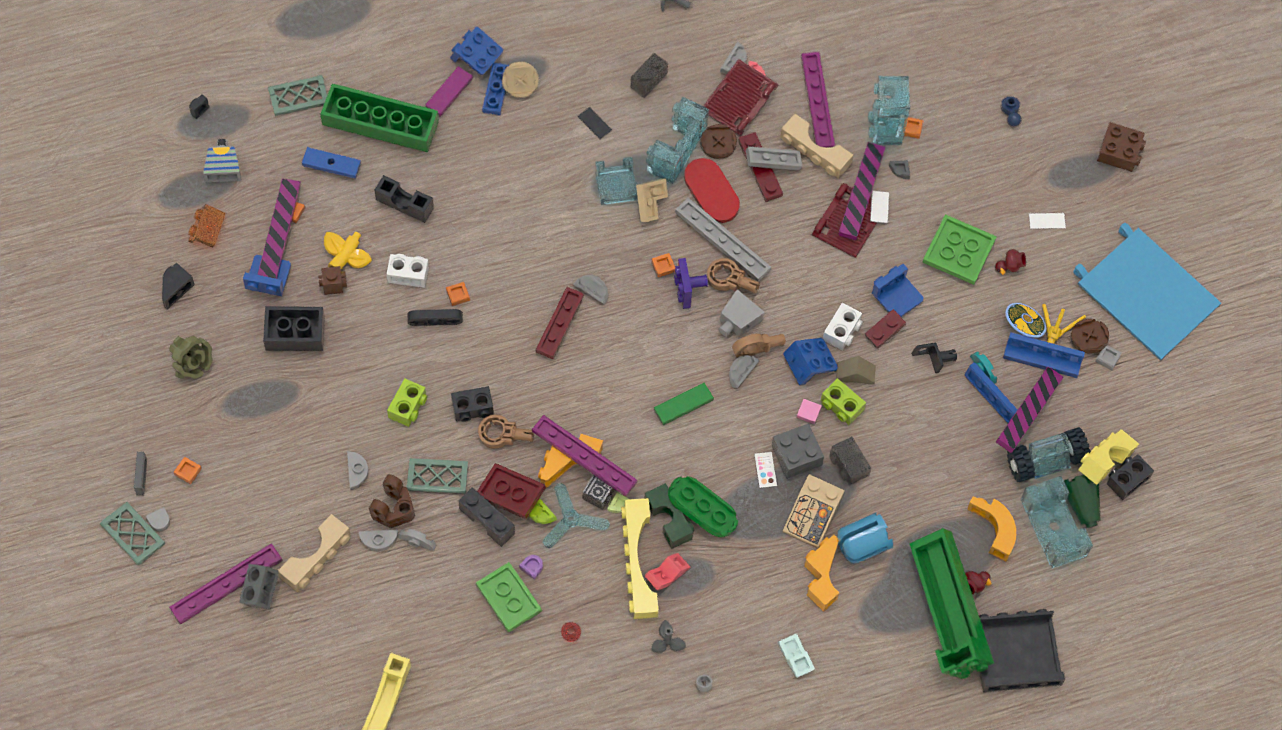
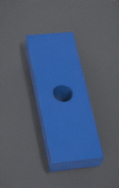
M492 64L482 113L501 115L506 93L502 77L503 72L509 65Z
M307 147L302 160V166L354 179H356L361 165V160L309 147Z

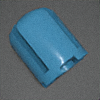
M873 513L838 530V546L847 561L852 564H858L893 548V540H888L886 530L888 527L880 514Z

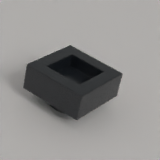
M203 94L193 99L189 105L190 113L195 119L200 117L209 108L208 99Z

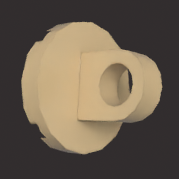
M516 62L505 69L502 83L504 89L512 96L523 98L531 95L537 89L539 76L537 70L532 65L526 62Z

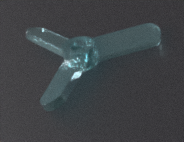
M563 483L556 484L554 491L563 513V519L543 539V544L546 548L553 547L571 527L576 525L599 530H607L609 528L610 522L605 518L578 514L574 510L566 486ZM572 516L574 519L569 520L568 517Z

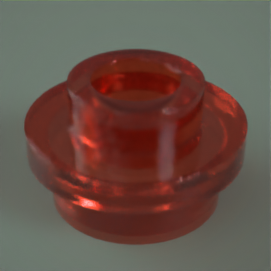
M575 622L565 623L562 626L561 635L564 640L574 642L579 639L581 628ZM568 629L575 630L573 634H569L567 631Z

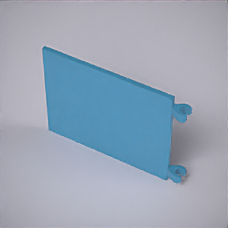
M1123 223L1118 232L1127 239L1089 273L1082 264H1078L1073 273L1081 278L1078 282L1081 288L1159 360H1162L1220 306L1221 302L1140 228L1133 232L1127 223Z

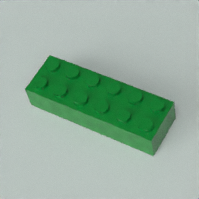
M333 83L320 113L321 122L324 126L427 153L439 122L438 110Z

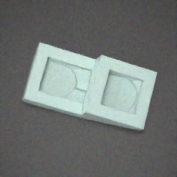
M797 633L777 642L796 678L815 669Z

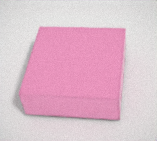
M803 399L797 418L815 424L822 405Z

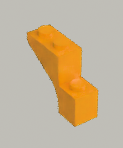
M583 434L580 435L579 440L601 454L603 440ZM552 446L551 450L546 451L544 461H546L545 467H541L538 474L540 483L545 484V487H549L577 463Z
M835 535L830 538L826 537L819 544L820 547L816 551L811 550L805 557L804 567L817 578L808 585L807 596L823 612L839 596V592L832 585L829 578V571L838 545V538Z

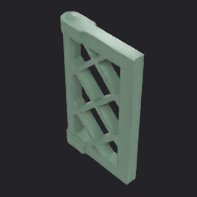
M318 75L269 86L268 92L275 116L323 106L327 97L323 76ZM318 82L319 85L315 89L308 84ZM303 85V87L300 89L298 93L290 89L292 87ZM305 88L314 91L310 98L301 95ZM285 89L280 97L275 94V91ZM287 92L296 95L291 103L283 99ZM317 93L322 96V99L312 101ZM299 97L307 101L306 103L294 105ZM281 101L289 105L288 107L283 108L278 107Z
M410 458L406 488L408 491L466 494L468 461ZM415 465L426 466L419 473L415 471ZM431 467H445V469L437 474ZM451 467L462 468V472L456 475ZM429 469L435 477L426 482L421 475ZM449 471L454 478L446 484L440 476ZM419 478L425 485H413V482ZM438 479L444 486H430V484ZM456 480L461 483L460 487H449Z
M128 502L100 522V525L137 565L142 564L148 557L165 545V542ZM128 511L133 519L122 518V514ZM118 522L117 531H114L109 524ZM121 522H132L131 532L120 531ZM135 523H139L145 532H134ZM119 535H131L130 545H127ZM133 536H145L144 545H132ZM148 536H151L156 541L152 546L147 545ZM132 548L143 549V553L137 556L132 551Z

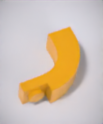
M973 496L967 510L988 520L995 529L996 538L989 553L1007 562L1016 541V525L1011 513L996 499L990 505L983 498Z

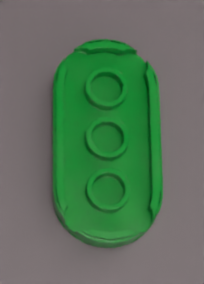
M689 476L686 478L677 477L669 486L668 496L671 503L708 533L716 537H727L734 532L738 525V519L733 507L697 479Z

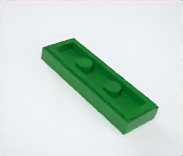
M704 382L655 406L654 411L662 425H665L713 401L714 397Z

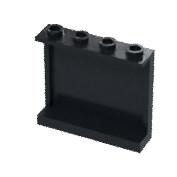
M1040 609L1032 613L1019 611L1016 614L1010 615L1006 612L999 613L996 616H989L988 614L979 615L994 664L989 665L987 670L980 672L983 692L1061 686L1064 683L1065 674L1061 672L1052 621L1054 611Z

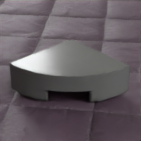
M908 160L889 162V167L896 176L902 179H910Z

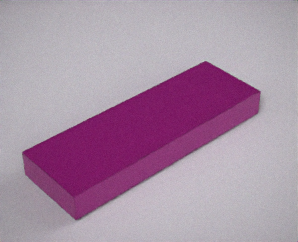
M458 66L425 104V107L438 110V116L441 117L471 82L473 75Z

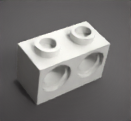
M390 254L387 282L425 288L429 269L428 259L420 256L407 257L403 254ZM398 266L403 267L400 270L395 269ZM415 269H421L420 272H414Z
M842 303L824 332V341L843 351L846 345L849 346L854 338L853 332L860 329L863 323L861 321L862 313ZM849 318L852 322H847L844 319ZM841 333L843 337H838L835 334Z

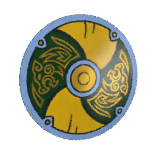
M1012 303L1006 308V318L1016 331L1030 338H1039L1045 334V321L1036 310L1022 303Z

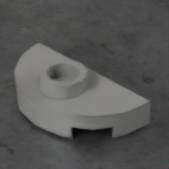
M736 43L720 68V72L727 74L738 59L746 63L747 55L742 44Z
M584 275L574 282L573 285L603 304L607 303L608 289L599 277Z
M743 355L734 360L729 372L730 383L733 388L740 386L759 362L757 358Z
M347 451L350 490L360 487L365 479H367L368 466L366 460L360 454Z
M401 529L397 537L407 541L414 547L421 546L432 551L436 547L434 540L426 539V534L413 529H408L407 532Z
M398 530L358 531L360 541L372 551L387 550L398 537Z

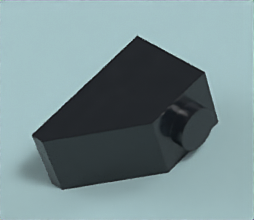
M177 262L173 266L168 267L163 274L162 301L167 310L195 285L193 277Z

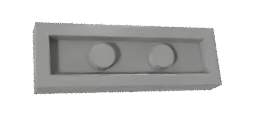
M748 147L746 149L748 166L800 170L802 168L800 151Z

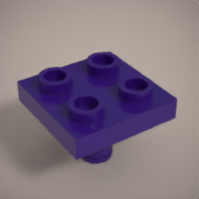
M686 258L678 259V266H675L674 275L675 286H678L679 290L677 297L678 302H682L683 309L691 308L692 288L708 287V280L706 274L690 277Z

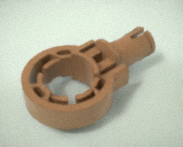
M717 259L707 269L708 282L716 290L727 291L731 289L737 291V289L743 288L757 293L760 282L744 277L745 271L738 269L737 264L730 259ZM724 265V269L730 270L731 275L726 280L721 281L715 278V274Z
M751 334L737 340L733 344L732 349L736 358L743 355L754 356L760 352L767 353L772 347L784 346L786 340L783 334L774 336Z
M501 415L486 417L481 421L478 428L481 442L486 447L492 449L513 445V442L516 440L530 442L534 440L532 438L534 437L532 429L516 428V422H508ZM491 422L494 425L503 427V432L496 439L488 438L487 436Z

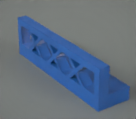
M1010 332L1003 359L1044 370L1050 367L1059 374L1077 378L1085 352Z

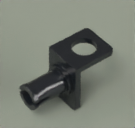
M936 342L917 345L911 353L912 356L929 354L935 373L940 372L944 366L943 362L957 360L955 349L939 351Z

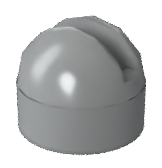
M709 675L698 676L696 680L697 689L700 692H709L712 688V678Z

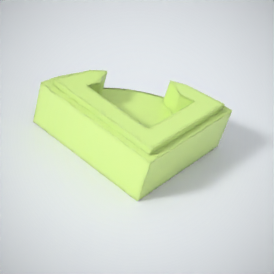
M616 493L607 510L620 513L621 507L625 506V500L630 499Z

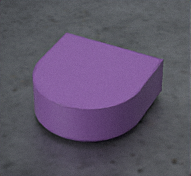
M530 555L523 560L519 568L535 580L543 569V562L540 557Z

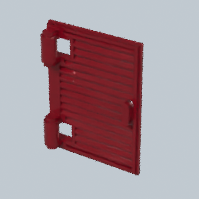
M738 59L700 110L722 125L728 126L729 129L741 137L745 127L751 124L770 98L771 92L776 90L779 84ZM764 84H766L767 87L762 92L760 89L763 87ZM739 118L742 119L739 125L736 126L735 123L737 122V120Z
M843 183L811 235L856 258L877 222L871 221L872 198L870 197L857 239L853 240L838 235L849 199L845 200L842 197L845 192L851 196L853 190L846 183ZM824 226L829 228L827 234L821 232Z

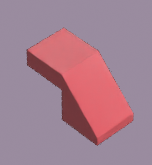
M676 553L668 556L658 568L648 571L645 577L658 591L668 587L688 571L690 566Z

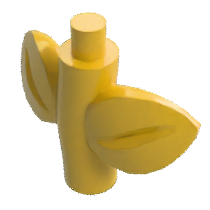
M355 231L345 241L336 233L326 232L324 236L325 249L328 253L335 256L328 264V267L340 266L342 269L348 263L353 268H362L372 261L366 251L356 249L359 245L360 233Z

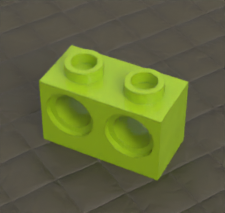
M404 378L387 409L388 418L409 427L412 421H416L419 414L418 409L420 406H424L427 400L426 388ZM411 393L417 394L416 397H409ZM403 409L408 410V412L405 414L400 413V411Z
M838 378L821 396L822 405L827 410L833 411L841 422H846L848 425L865 410L866 402ZM831 395H837L839 399H833ZM851 407L854 411H847L845 408Z

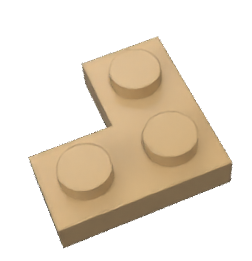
M658 179L636 185L641 222L659 219L656 200L668 197L666 179Z

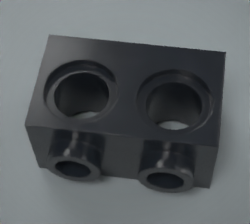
M489 386L451 393L456 421L467 422L472 418H486L494 415ZM479 402H486V403H487V404L484 405V406L478 405ZM461 405L468 406L466 409L459 408Z
M1139 454L1133 458L1131 456L1122 463L1123 466L1119 470L1115 468L1108 475L1110 478L1107 485L1122 501L1150 479L1154 472ZM1132 468H1137L1140 472H1134ZM1118 479L1124 480L1126 484H1121Z

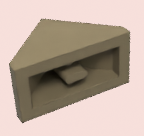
M860 356L837 363L836 379L838 378L843 382L875 384L876 366Z

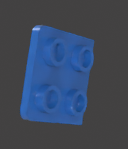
M476 26L472 32L468 30L462 37L464 39L462 44L457 43L451 50L453 54L450 59L456 62L461 58L478 74L483 75L502 54L503 48Z
M255 255L250 272L244 273L243 282L245 289L282 296L291 263L282 260L278 278H270L258 275L262 255Z
M904 263L899 267L894 266L886 276L878 277L874 281L872 290L873 296L888 313L894 309L900 317L918 306L924 299L906 278L908 268Z
M822 338L794 341L783 353L799 385H805L815 374L835 372L838 369L835 359Z

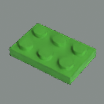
M510 562L476 582L477 588L508 632L542 612L541 607Z

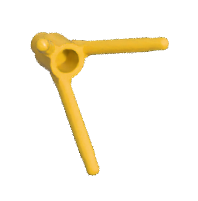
M1046 304L1042 305L1047 325V342L1054 344L1055 341H1058L1059 337L1073 328L1077 322L1086 318L1083 315L1061 330L1059 325L1065 309H1061L1055 326H1051Z

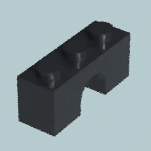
M383 175L374 189L376 201L426 223L434 209L433 197L417 190L414 195L409 194L401 188L400 182Z
M473 487L458 500L459 509L472 521L475 519L479 521L486 529L487 535L499 546L502 547L515 534V525Z

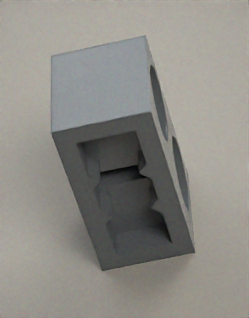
M249 564L239 603L253 608L270 610L279 571L267 566Z

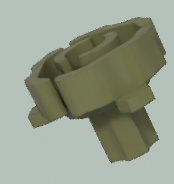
M178 336L173 341V344L170 345L169 351L172 353V359L176 361L172 364V367L176 371L175 376L177 378L183 379L189 376L192 379L202 377L204 373L198 369V366L206 371L210 369L213 358L212 347L208 341L196 336H190L185 339Z

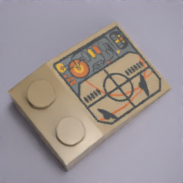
M809 474L783 532L819 548V544L822 542L843 499L845 490Z

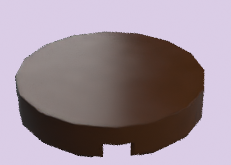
M715 124L703 131L700 145L707 156L714 159H724L735 151L737 137L735 132L729 129L728 126Z
M1092 318L1083 319L1074 325L1071 331V341L1079 351L1088 354L1097 353L1108 345L1109 331L1107 326L1101 321L1098 322Z

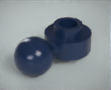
M1008 96L1002 100L1001 110L1008 115L1007 123L1012 127H1016L1022 121L1018 113L1020 101L1016 97Z

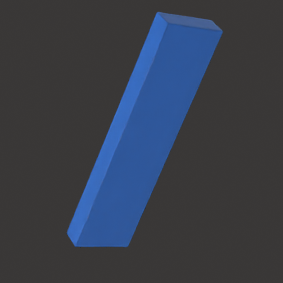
M975 362L968 367L965 377L1000 416L1009 423L1018 409Z

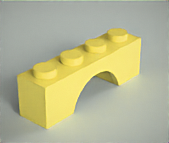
M1122 429L1116 434L1111 433L1099 446H1095L1090 453H1087L1082 458L1081 462L1083 464L1079 471L1097 485L1115 465L1112 460L1122 464L1132 455L1139 443Z

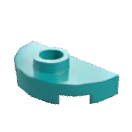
M978 351L971 354L970 357L973 362L996 384L997 376H994L991 371L994 368L989 359L983 354L979 355Z

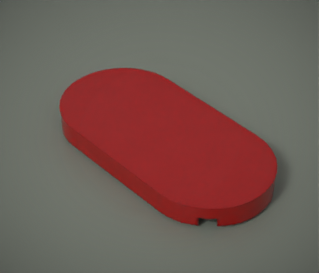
M698 158L691 161L685 169L684 180L700 208L718 221V223H726L733 220L739 211L740 202L720 167L714 161L707 158Z

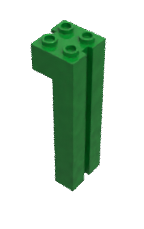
M942 528L909 543L943 649L935 650L941 672L951 677L965 679L970 677V673H973L974 670L977 672L987 670L989 665L994 664L952 531Z

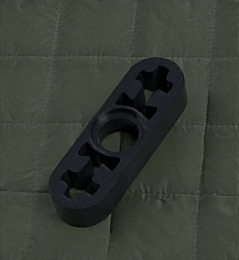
M459 309L412 310L407 313V323L411 326L458 325L463 322V312Z

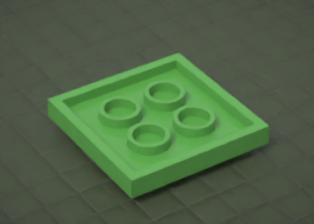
M945 214L922 263L974 285L997 236Z

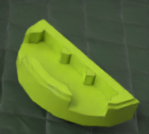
M540 498L529 514L530 519L540 524H548L557 520L554 513Z

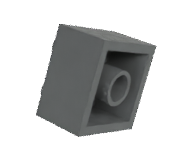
M809 423L773 436L771 446L787 479L823 465L824 455Z

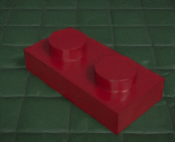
M892 309L865 333V336L878 349L902 329L906 322Z

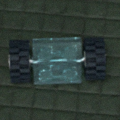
M1080 427L1061 434L1029 443V450L1024 445L1017 446L1012 453L1007 451V461L1014 479L1017 482H1023L1071 468L1070 462L1073 465L1082 463V458L1091 452L1089 449L1090 445L1087 442L1088 439L1085 437V433Z

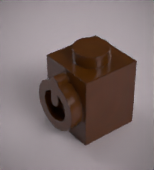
M340 266L321 268L322 275H318L319 287L323 286L324 295L343 293V288H347L346 272L341 271Z

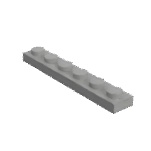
M687 198L675 209V213L757 282L771 270L770 265L691 199Z

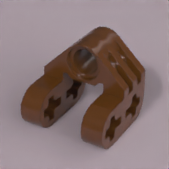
M387 474L382 484L385 493L398 501L394 507V513L390 511L386 503L378 499H373L369 506L371 518L376 522L389 528H394L412 521L415 517V511L408 489L404 487L403 482L398 477ZM403 509H410L407 513H401Z

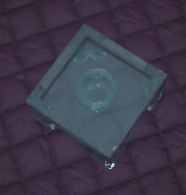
M632 157L623 158V165L605 168V161L595 162V175L601 205L638 200Z

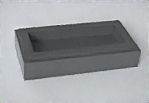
M137 452L134 479L136 495H143L145 492L147 458L144 452Z

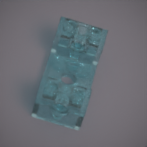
M879 76L878 82L874 83V94H877L878 99H875L872 111H868V122H871L872 127H869V138H872V143L878 145H902L910 112L909 76Z
M682 97L680 102H676L672 109V112H674L672 117L674 122L673 129L682 133L684 138L677 142L675 148L656 140L654 145L649 146L646 153L648 155L646 164H648L647 172L666 179V181L672 184L676 181L708 124L709 109L685 97Z
M1062 476L1026 487L1021 497V502L1051 568L1088 556L1093 546L1086 529H1077L1065 501L1069 492ZM1055 522L1059 525L1060 529L1052 530L1049 524Z

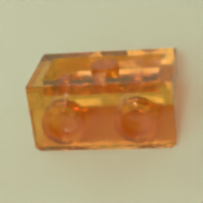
M207 204L201 209L198 208L194 215V219H196L195 224L190 227L188 235H190L188 242L193 243L196 240L213 248L226 213Z

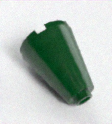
M1085 475L1076 476L1070 482L1069 479L1061 481L1060 486L1081 526L1086 525V528L1098 526L1097 522L1101 521L1099 483L1096 485Z

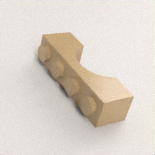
M794 114L781 128L780 138L786 144H790L797 151H800V154L809 157L814 164L823 167L828 174L839 179L852 164L854 155L840 145L824 148L813 143L808 134L809 123L797 114Z
M332 514L318 528L322 538L318 551L307 558L290 557L278 570L279 578L296 592L301 588L304 589L309 584L310 578L314 574H318L322 570L323 564L327 560H331L336 555V550L341 545L344 546L350 539L349 528Z

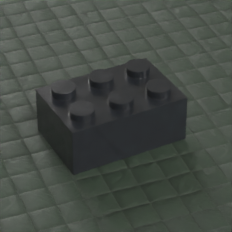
M265 306L263 337L265 351H323L325 324L323 307Z

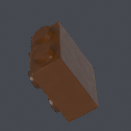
M1109 122L1097 161L1132 172L1134 166H1139L1142 156L1138 154L1139 151L1144 150L1146 140H1143L1145 133Z

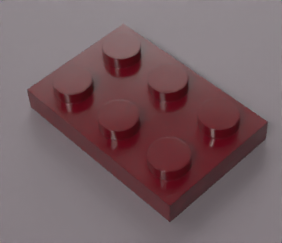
M495 463L477 492L490 504L527 519L546 487L543 483Z

